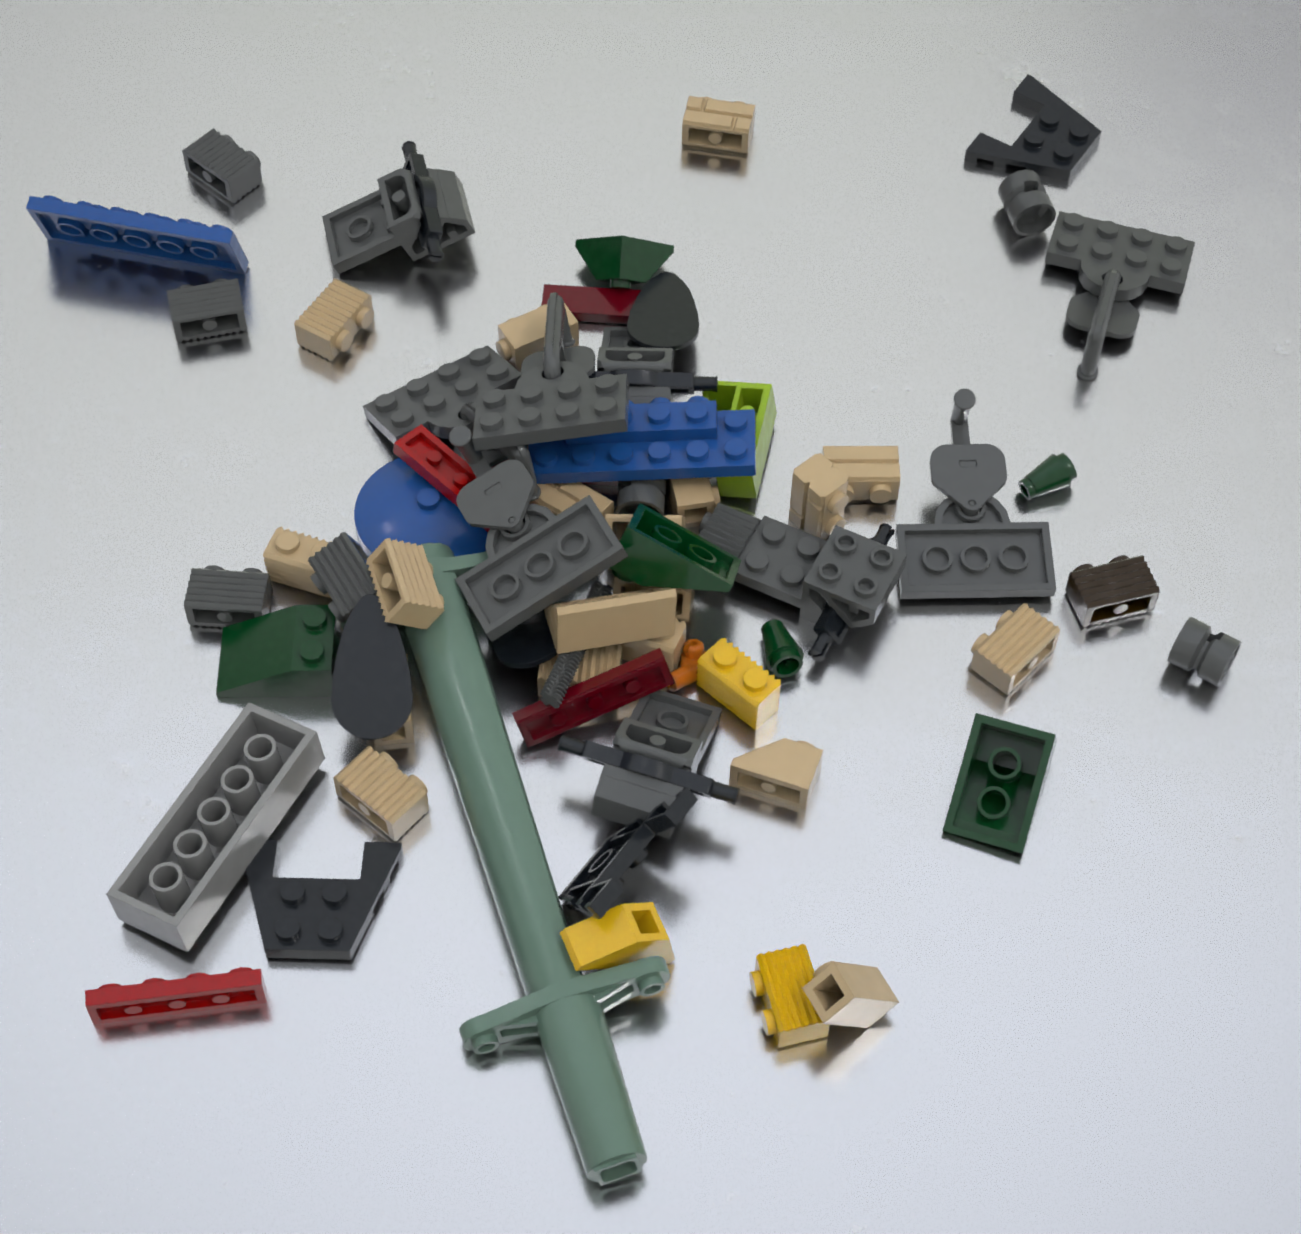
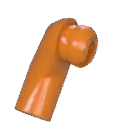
M689 639L684 643L680 668L671 671L675 683L667 686L670 691L675 692L697 681V661L706 652L702 641Z

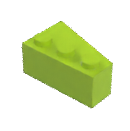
M718 381L717 392L702 391L703 397L709 401L716 400L717 411L755 409L756 476L716 477L720 496L757 499L777 415L772 384Z

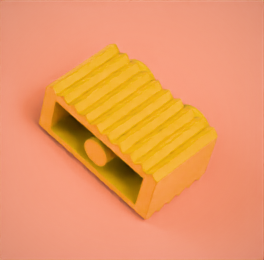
M721 638L698 659L696 684L754 730H757L778 711L781 680L775 679L774 675H769L768 670H763L762 666H757V662L751 661L750 656H745V652H739V647H733V643H727V638Z
M805 944L792 946L791 948L785 947L782 950L777 949L774 952L768 951L765 954L760 953L756 956L755 971L749 972L753 994L755 997L762 996L766 1008L761 1010L765 1033L767 1036L774 1035L778 1048L827 1037L830 1025L823 1024L802 989L814 978V969Z

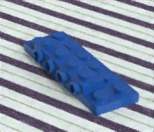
M45 195L43 198L30 196L26 206L27 211L47 240L246 274L249 261L234 232L223 225L215 224L209 227L203 223L193 222L188 219H178V221H175L169 217L159 216L154 213L141 215L138 212L119 207H111L109 210L104 206L93 205L85 201H78L77 204L63 202L61 199L50 195Z
M693 396L687 402H671L663 397H658L650 403L634 404L629 400L628 431L534 443L529 444L528 450L531 455L537 484L756 476L755 409L717 411L716 400L709 401L703 396Z

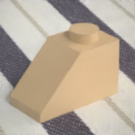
M787 738L780 739L733 758L730 765L729 786L806 810L821 771L823 750L814 747L806 741H793Z

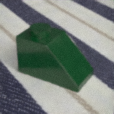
M623 235L577 239L575 241L576 249L595 279L610 282V288L631 289V284L646 283L674 253L673 245Z

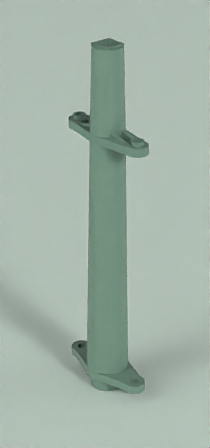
M442 543L421 544L423 545L428 562L433 566V577L439 594L443 596L445 611L427 630L404 625L403 627L526 995L467 1020L460 1026L459 1033L463 1047L474 1051L476 1054L492 1052L502 1043L524 1037L539 1036L586 1176L589 1180L599 1182L600 1186L642 1172V1166L647 1162V1154L605 1012L639 995L652 996L661 992L670 979V972L665 959L660 956H649L583 975L582 971L575 970L560 935V932L568 926L467 605L468 601L455 580L488 559L487 551L455 556L451 548ZM346 620L345 622H343V623L340 622L341 627H342L343 629H344V626H345L347 620Z

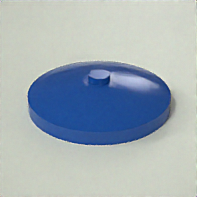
M400 458L385 464L373 473L357 496L354 509L356 533L359 543L368 557L387 538H391V541L397 539L398 542L403 540L404 543L410 542V544L416 543L417 545L442 543L449 546L455 556L486 552L485 545L488 532L483 528L470 526L454 503Z

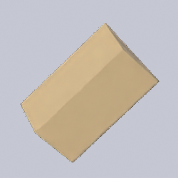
M656 587L555 603L545 608L544 612L557 654L674 635L677 594L675 588Z

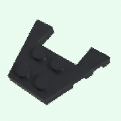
M1028 74L1014 90L1012 101L1036 111L1038 114L1011 146L980 132L966 149L964 160L977 163V158L994 161V167L1004 169L1008 165L1025 167L1027 168L1026 170H1032L1041 176L1069 181L1099 142L1101 130Z
M686 787L676 794V799L670 806L662 802L650 812L643 822L638 818L608 837L558 898L571 910L601 919L623 893L624 889L622 886L625 881L621 876L628 868L633 869L638 866L648 855L649 851L645 847L652 838L660 832L676 827L698 799Z
M267 840L246 868L266 958L351 960L373 917V909L380 895L385 893L390 883V875L395 865H399L403 857L402 843L364 842L360 879L276 877L280 847L278 840Z

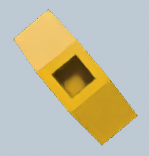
M653 902L620 904L609 909L601 919L590 917L566 927L560 932L576 971L608 969L649 956L663 957L667 964L675 960L670 939Z

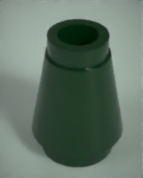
M1064 453L1057 456L1051 454L1023 479L1018 481V485L1024 497L1030 501L1033 498L1070 487L1071 482L1077 479V473L1067 455Z
M777 619L767 621L761 627L766 667L778 677H790L802 668L804 653L782 621Z

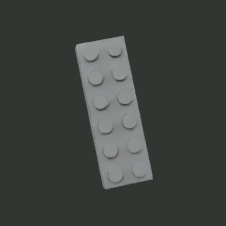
M248 702L106 893L118 919L188 952L244 874L248 865L324 761L325 756L317 731Z

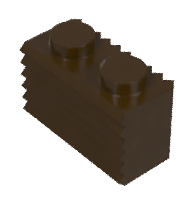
M1121 555L1115 557L1107 564L1094 567L1092 564L1080 565L1069 573L1065 589L1084 628L1089 625L1093 626L1096 623L1101 624L1102 622L1107 623L1110 620L1115 621L1118 618L1122 619L1125 616L1129 618L1131 615L1136 616L1139 613L1144 614L1146 611L1151 612L1155 608L1160 593L1159 586H1157L1156 580H1154L1153 574H1151L1143 555L1132 558Z

